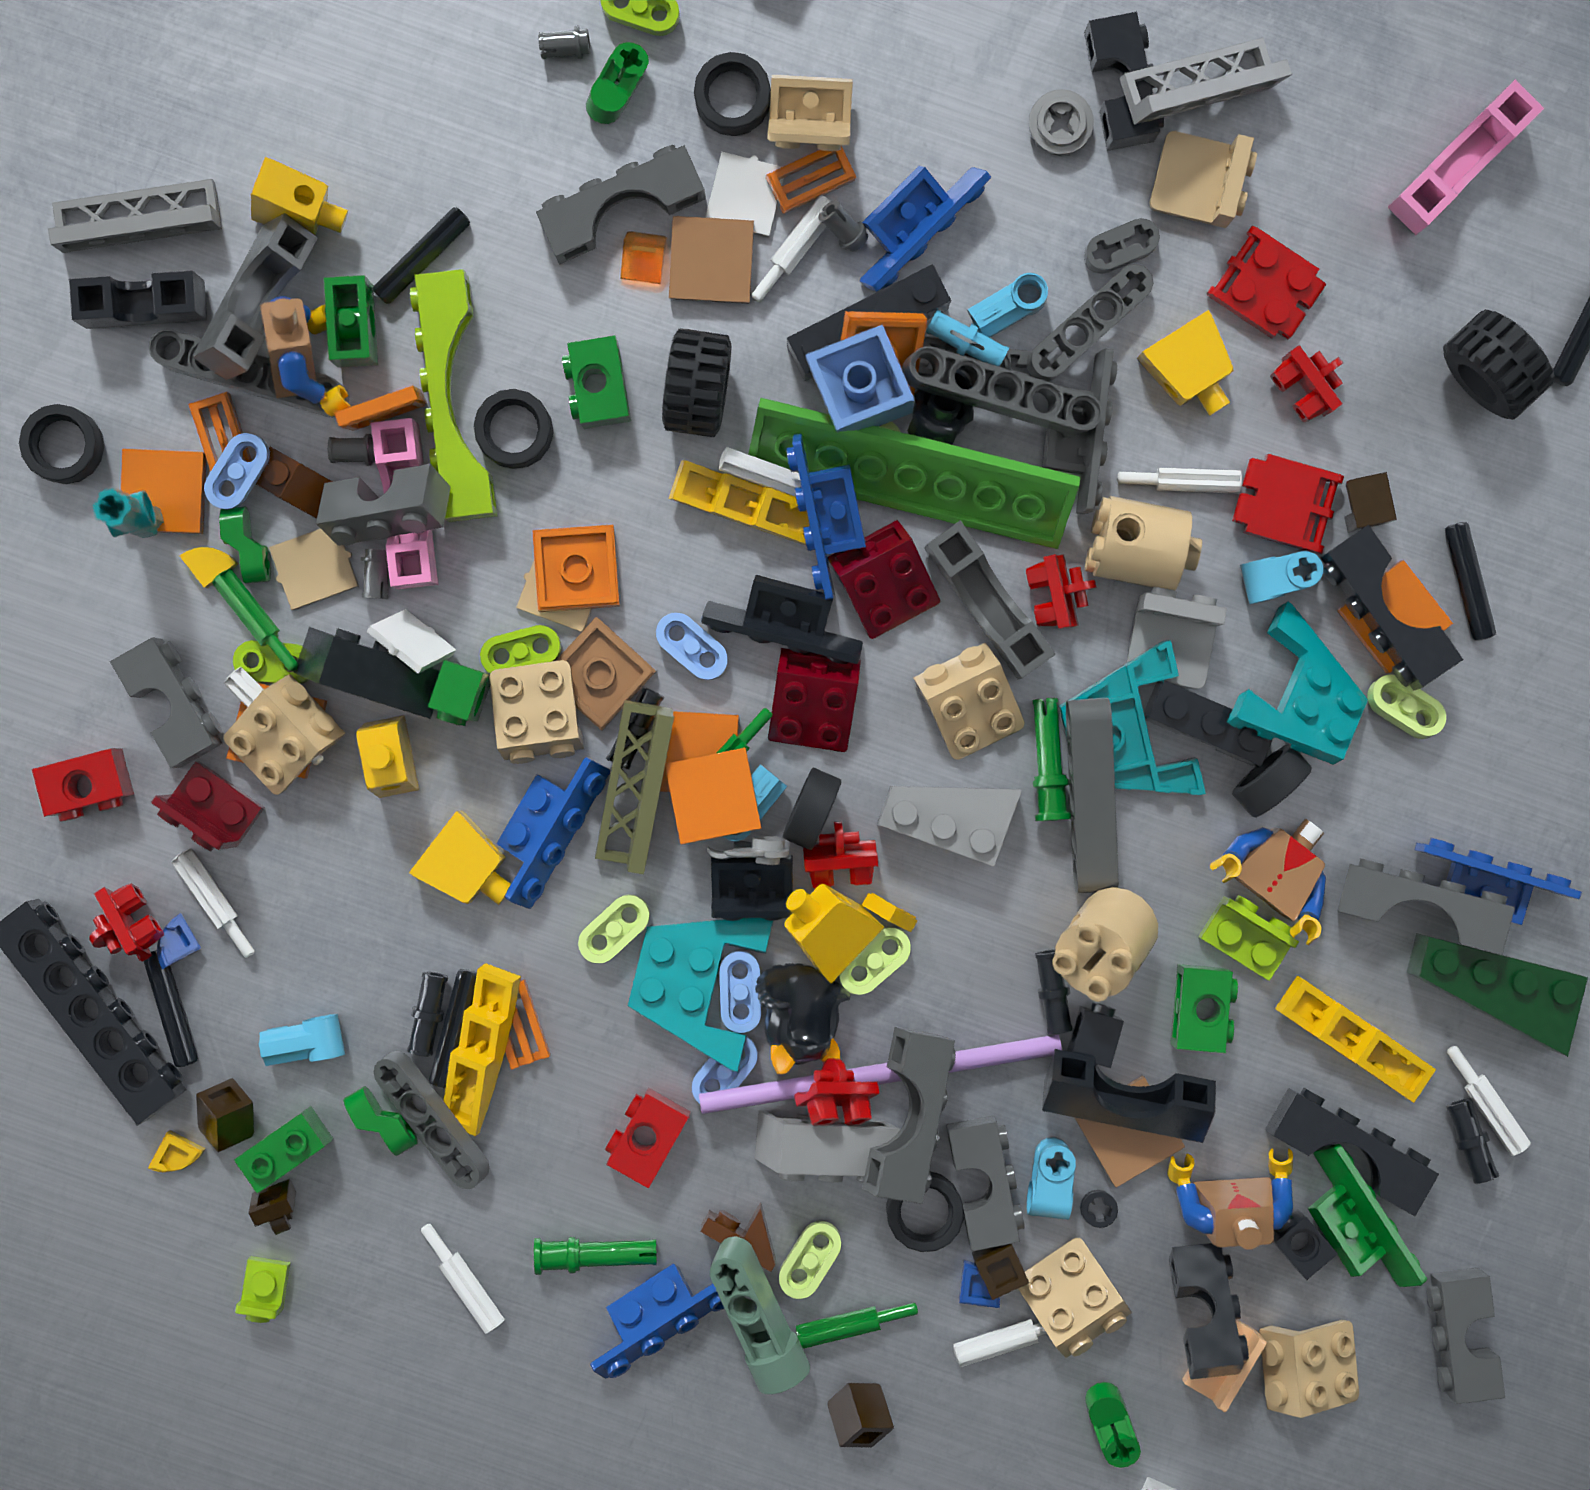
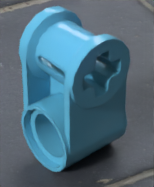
M1301 551L1277 558L1273 556L1240 565L1249 604L1285 596L1286 593L1309 588L1317 584L1323 575L1321 559L1315 553L1309 551ZM1299 560H1301L1303 566H1311L1312 572L1306 575V581L1303 580L1302 576H1294L1293 568L1299 566Z
M1048 1137L1040 1141L1036 1146L1032 1176L1027 1192V1215L1066 1220L1070 1218L1073 1205V1182L1076 1160L1067 1144L1059 1138ZM1055 1152H1059L1063 1160H1056L1055 1166L1051 1167L1047 1159L1054 1158Z

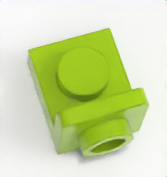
M250 1256L247 1259L241 1300L236 1304L235 1313L246 1315V1320L255 1323L270 1322V1319H275L284 1308L291 1262Z

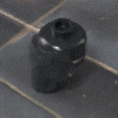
M956 370V384L962 389L969 390L971 384L968 377L961 370ZM917 390L914 393L913 418L907 432L910 435L953 445L956 436L965 429L968 423L973 421V406Z

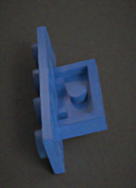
M919 165L862 222L886 251L860 278L859 281L864 287L877 292L892 285L899 276L898 271L908 261L915 260L921 256L928 247L927 242L937 232H942L950 227L956 219L955 214L966 203H971L980 197L985 190L984 185L991 179V175L986 170L971 167L945 192L926 167Z
M802 434L793 435V447L786 448L791 473L799 471L802 487L795 488L799 512L807 511L810 526L803 527L807 550H815L818 565L812 566L813 580L816 590L823 589L825 599L830 600L834 599V586L827 554L866 547L850 465L809 472Z
M588 757L584 758L566 791L548 779L536 774L496 843L524 862L507 890L505 899L531 909L534 903L541 897L545 884L555 867L562 861L565 850L574 834L583 825L585 816L592 803L604 789L606 779L611 772L609 768Z
M1430 838L1429 845L1416 843L1414 849L1424 854L1451 861L1446 881L1466 886L1464 894L1481 898L1482 891H1488L1508 897L1506 905L1515 907L1511 921L1515 924H1523L1534 887L1579 900L1582 894L1581 891L1570 888L1571 880L1547 873L1546 879L1542 880L1531 876L1533 869L1530 867L1508 862L1507 867L1503 868L1492 864L1494 857L1474 850H1469L1468 856L1454 853V844L1435 838Z
M673 1263L607 1306L606 1309L623 1342L591 1362L590 1366L593 1372L605 1379L619 1377L630 1369V1364L643 1355L649 1356L660 1351L664 1347L665 1341L672 1336L694 1329L699 1324L700 1318L711 1311L717 1312L724 1309L714 1284L693 1295L681 1270Z

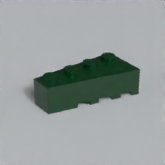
M1416 933L1407 968L1409 974L1455 997L1520 1034L1529 1037L1544 1047L1568 1057L1588 977Z

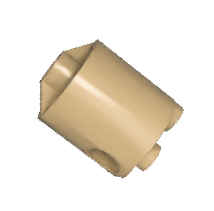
M1114 496L1109 498L1103 497L1099 510H1095L1091 526V533L1098 535L1095 537L1093 548L1089 547L1084 570L1092 572L1093 576L1176 591L1183 570L1195 571L1201 555L1202 539L1191 537L1192 513L1190 511Z
M1111 887L1098 890L1085 901L1074 916L1069 927L1061 934L1055 946L1054 969L1063 976L1071 987L1084 993L1093 1001H1104L1108 996L1117 995L1128 987L1135 972L1139 970L1158 939V921L1153 909L1142 897L1127 889Z

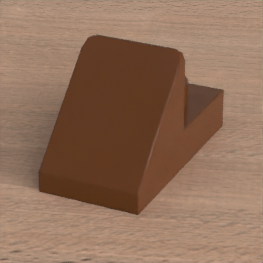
M270 446L269 462L257 480L256 485L317 519L324 483L333 481Z
M761 1202L745 1230L739 1227L741 1221L728 1212L720 1210L716 1214L709 1210L701 1224V1233L719 1243L729 1237H740L747 1240L752 1245L761 1267L772 1272L775 1267V1253Z

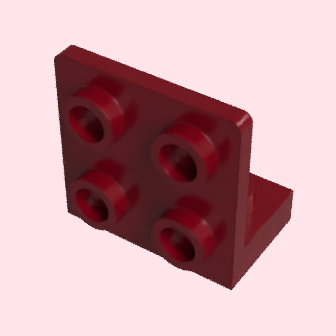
M898 519L865 537L866 547L837 552L827 557L832 570L844 586L870 639L886 633L941 602L911 536Z
M781 648L768 740L846 752L848 750L858 690L861 660H859L858 664L850 662L848 664H838L830 661L824 655L812 652L800 654L790 649Z
M200 761L194 762L173 794L156 795L151 801L153 805L160 809L157 815L161 819L177 828L182 824L194 833L191 839L208 851H212L214 848L222 850L238 847L265 808Z

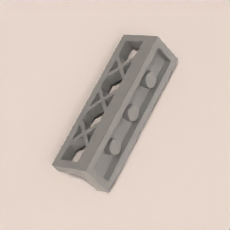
M1259 38L1125 73L1120 77V81L1134 125L1273 88L1291 76L1292 72L1287 59L1271 63L1264 38ZM1253 51L1258 67L1245 70L1238 66L1242 55ZM1214 62L1227 70L1225 76L1210 79L1204 75L1208 63ZM1175 71H1180L1192 79L1190 85L1175 88L1169 82ZM1145 80L1158 88L1156 94L1141 100L1135 82Z
M213 179L53 202L55 227L48 228L50 245L62 253L220 230L222 227L215 181ZM206 191L207 205L181 207L191 193ZM179 195L175 201L169 198V196ZM162 198L171 205L167 211L141 213L151 199ZM139 201L135 207L129 204V202ZM123 204L131 210L127 217L102 220V217L111 205ZM99 207L95 213L89 210V208ZM83 210L91 216V219L87 223L67 225L65 212Z

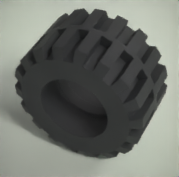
M1489 309L1480 311L1443 346L1445 361L1460 386L1482 407L1505 419H1516L1555 381L1554 371L1546 354L1531 335L1510 318Z
M683 328L677 330L671 343L664 386L662 422L665 431L713 438L717 435L721 428L730 371L732 344L729 335Z

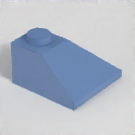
M883 324L805 355L836 432L859 430L871 426L879 427L913 412V395Z

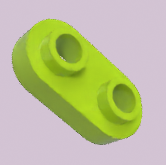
M600 0L602 10L610 20L655 36H664L671 33L679 23L680 12L676 0H628V5L622 9L614 5L616 0ZM659 10L667 14L666 19L660 22L652 18L653 14Z
M536 625L491 637L481 648L480 660L485 670L489 673L496 669L553 662L560 655L561 640L553 629L544 625ZM541 638L546 639L549 645L548 650L543 654H538L534 649L535 642ZM500 649H506L509 652V660L504 664H499L495 659L496 652Z
M246 641L239 645L234 652V669L242 667L257 682L276 683L289 674L300 684L309 681V679L288 671L268 644L261 646L258 641ZM283 643L292 656L299 658L302 645ZM252 653L257 654L259 657V663L255 668H250L247 665V657Z

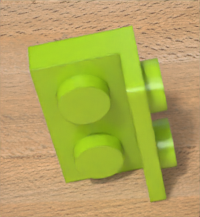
M1240 895L1237 896L1235 901L1223 896L1198 937L1270 981L1291 947L1296 948L1299 944L1298 940L1290 936V929L1292 927L1273 916L1269 922L1256 914L1259 907Z

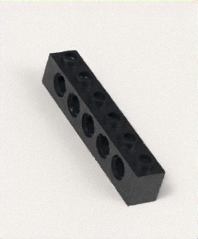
M40 899L24 902L0 921L1 950L138 1126L186 1091L182 1085L183 1076L172 1063H165L158 1054L159 1046L153 1036L146 1030L141 1031L132 1020L134 1013L130 1006L123 999H116L107 987L109 980L97 966L91 967L82 954L85 951L79 940L70 933L66 934L57 923L60 917L56 910L49 903L41 902ZM38 934L43 935L48 941V951L45 955L40 954L35 948L34 941ZM63 966L69 968L73 973V983L70 987L63 985L59 979V972ZM87 998L95 1001L98 1006V1015L95 1019L88 1017L84 1012V1002ZM111 1031H116L122 1036L123 1047L121 1051L114 1050L110 1046L108 1036ZM135 1063H140L146 1067L148 1071L146 1083H141L135 1079L133 1075Z

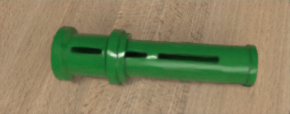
M1046 698V716L1045 701L1042 699L1032 700L1038 776L1034 777V781H1032L1033 788L1037 789L1038 814L1035 815V822L1071 819V813L1067 812L1065 794V787L1069 785V779H1067V775H1062L1058 698Z
M569 1237L567 1241L543 1242L541 1238H534V1274L541 1275L543 1270H568L569 1274L580 1271V1267L657 1265L656 1239L580 1243V1240L575 1239V1237Z

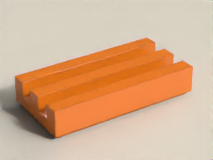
M841 146V150L838 151L818 150L767 174L765 178L773 189L775 199H778L782 213L785 214L817 199L820 195L823 196L855 181L857 177ZM834 154L836 155L837 161L781 186L779 180ZM843 169L845 174L788 200L787 194Z
M228 392L188 404L210 471L215 466L218 458L202 409L208 408L222 452L228 445L229 440L217 404L222 403L232 436L235 437L243 433L231 395ZM247 447L243 451V457L247 462H251L252 459Z
M525 979L520 980L519 993L539 1051L532 1053L517 1006H515L512 1023L523 1056H517L509 1033L505 1053L511 1070L551 1056Z

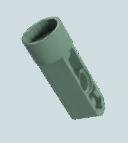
M740 1237L726 1238L721 1242L711 1265V1280L746 1353V1364L759 1391L764 1394L784 1392L805 1379L810 1371V1363L796 1333L792 1332L787 1324L752 1245Z

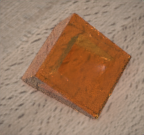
M628 231L623 242L620 279L661 284L667 237Z

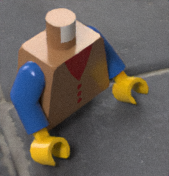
M279 296L270 302L260 305L276 398L299 395L313 403L320 402L325 413L331 417L335 416L334 412L351 407L344 400L348 397V393L341 385H337L326 392L324 385L316 382L308 330L314 335L327 330L325 304L310 310L308 306L303 305L302 299Z
M1304 819L1292 836L1281 828L1275 827L1271 830L1262 827L1237 836L1223 856L1210 864L1212 871L1220 866L1224 867L1226 877L1222 879L1223 883L1234 878L1285 919L1295 921L1298 917L1299 921L1290 929V935L1293 938L1302 929L1308 935L1306 945H1310L1320 936L1322 929L1319 918L1324 904L1326 876L1323 872L1325 863L1313 854L1311 850L1323 836L1324 832L1312 822Z
M1273 1148L1269 1151L1268 1168L1269 1172L1275 1176V1179L1272 1181L1270 1177L1191 1183L1190 1178L1195 1165L1194 1158L1190 1154H1186L1184 1160L1185 1168H1181L1176 1165L1174 1156H1171L1167 1174L1171 1181L1179 1184L1176 1192L1183 1219L1188 1226L1205 1234L1214 1246H1241L1244 1249L1251 1250L1259 1245L1271 1244L1274 1242V1230L1281 1229L1292 1216V1180L1288 1179V1176L1293 1171V1152L1291 1149H1288V1160L1284 1162L1274 1159Z

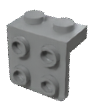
M1153 587L1152 593L1146 592L1139 595L1126 663L1161 641L1171 640L1179 676L1165 680L1179 686L1194 689L1202 688L1207 679L1216 627L1224 624L1227 608L1216 606L1217 599L1193 595L1192 601L1176 598L1177 591Z

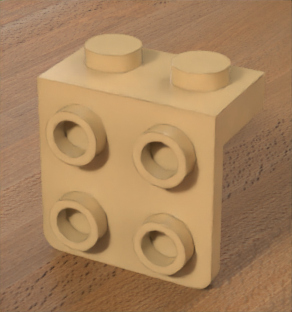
M772 75L767 140L776 141L777 147L785 149H796L800 147V143L817 144V149L838 151L841 150V145H849L853 79Z
M1178 131L1169 132L1164 140L1149 202L1150 208L1156 212L1227 228L1235 218V215L1241 217L1245 208L1248 193L1242 191L1245 176L1251 177L1257 159V152L1251 151L1254 138L1238 134L1231 144Z
M986 642L979 646L969 647L959 656L942 664L932 665L922 674L913 678L919 692L933 714L949 753L956 760L985 748L1024 727V719L1002 666Z
M560 660L496 669L490 673L489 680L497 750L504 760H510L513 764H523L534 761V756L550 754L552 758H566L573 756L575 750L584 749L583 734L577 723L572 672L567 661Z
M289 674L261 691L225 733L224 741L273 794L279 795L290 786L316 756L336 744L344 736L345 732L338 726L332 716L326 713L309 695L304 686Z
M1080 1238L1072 1239L1025 1271L1029 1284L1018 1288L1055 1347L1065 1358L1071 1354L1075 1357L1086 1352L1093 1345V1339L1104 1332L1107 1334L1115 1332L1126 1323V1317L1132 1313L1085 1242Z
M1338 1320L1300 1332L1276 1326H1267L1259 1329L1260 1335L1266 1341V1346L1261 1352L1268 1410L1304 1418L1354 1402L1358 1399L1359 1383L1354 1331L1350 1321Z

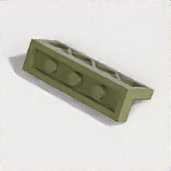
M624 700L595 859L627 864L628 872L644 874L674 721L672 708ZM631 712L654 716L652 730L638 740L628 727ZM626 736H628L632 744L624 748ZM650 740L648 752L646 753L641 745ZM637 749L646 761L645 768L632 778H629L621 767L622 758ZM620 774L625 782L617 787ZM642 779L639 792L634 784ZM630 788L638 799L637 808L622 817L614 806V800L617 795ZM613 813V815L618 821H616L614 824L610 826L611 816ZM635 818L632 831L627 823ZM620 827H623L631 838L628 853L605 849L608 835Z

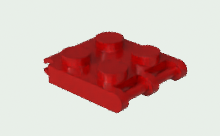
M1251 226L1247 231L1248 239L1236 257L1231 256L1226 263L1229 267L1216 287L1211 286L1206 294L1271 339L1278 333L1289 340L1307 315L1296 307V304L1298 303L1309 310L1327 284L1316 276L1320 270L1318 267L1258 227ZM1255 241L1259 243L1247 262H1243ZM1236 271L1239 274L1227 292L1224 293L1223 289Z
M1272 454L1265 455L1264 461L1251 458L1249 459L1242 486L1255 490L1254 496L1246 493L1239 495L1232 521L1245 525L1243 531L1245 534L1322 555L1325 546L1321 545L1328 519H1333L1335 511L1331 510L1337 486L1343 484L1345 476ZM1330 482L1324 505L1321 507L1319 505L1325 484ZM1317 516L1320 517L1314 540L1310 542V536Z

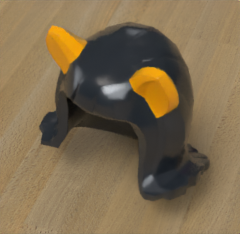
M785 963L784 966L781 964L774 965L772 968L762 972V975L756 981L755 991L758 993L759 1003L767 1008L765 1035L771 1047V1061L777 1074H786L793 1065H802L816 1060H821L824 1063L829 1058L840 1059V1049L834 1040L839 1023L838 1006L841 1002L850 999V993L838 982L834 981L831 984L818 969L809 965Z

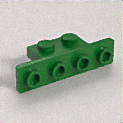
M1340 1144L1323 1146L1313 1152L1333 1187L1307 1209L1332 1248L1337 1252V1256L1350 1276H1362L1381 1259L1399 1287L1422 1286L1427 1281V1277L1420 1268L1419 1260L1407 1248L1398 1234V1228L1395 1223L1387 1217L1376 1199L1374 1190L1366 1184L1355 1167L1352 1156Z

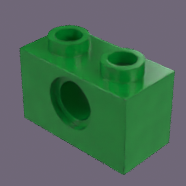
M365 275L325 277L324 292L329 361L338 368L378 365L373 284Z
M616 335L567 343L569 355H563L562 362L566 380L573 379L576 395L569 396L572 419H580L583 429L630 422L631 415ZM601 374L606 377V385L603 390L591 393L585 389V381L590 375Z
M444 660L428 707L438 710L437 719L458 726H466L467 720L479 721L490 688V674Z
M1177 964L1170 1041L1172 1046L1183 1050L1226 1053V1044H1231L1234 1037V1020L1229 1019L1230 1003L1236 1002L1238 994V981L1232 978V971L1226 968ZM1205 998H1211L1215 1005L1213 1014L1206 1019H1199L1196 1014L1197 1004Z
M310 1106L242 1153L234 1161L255 1192L259 1193L324 1148L334 1138L312 1106Z

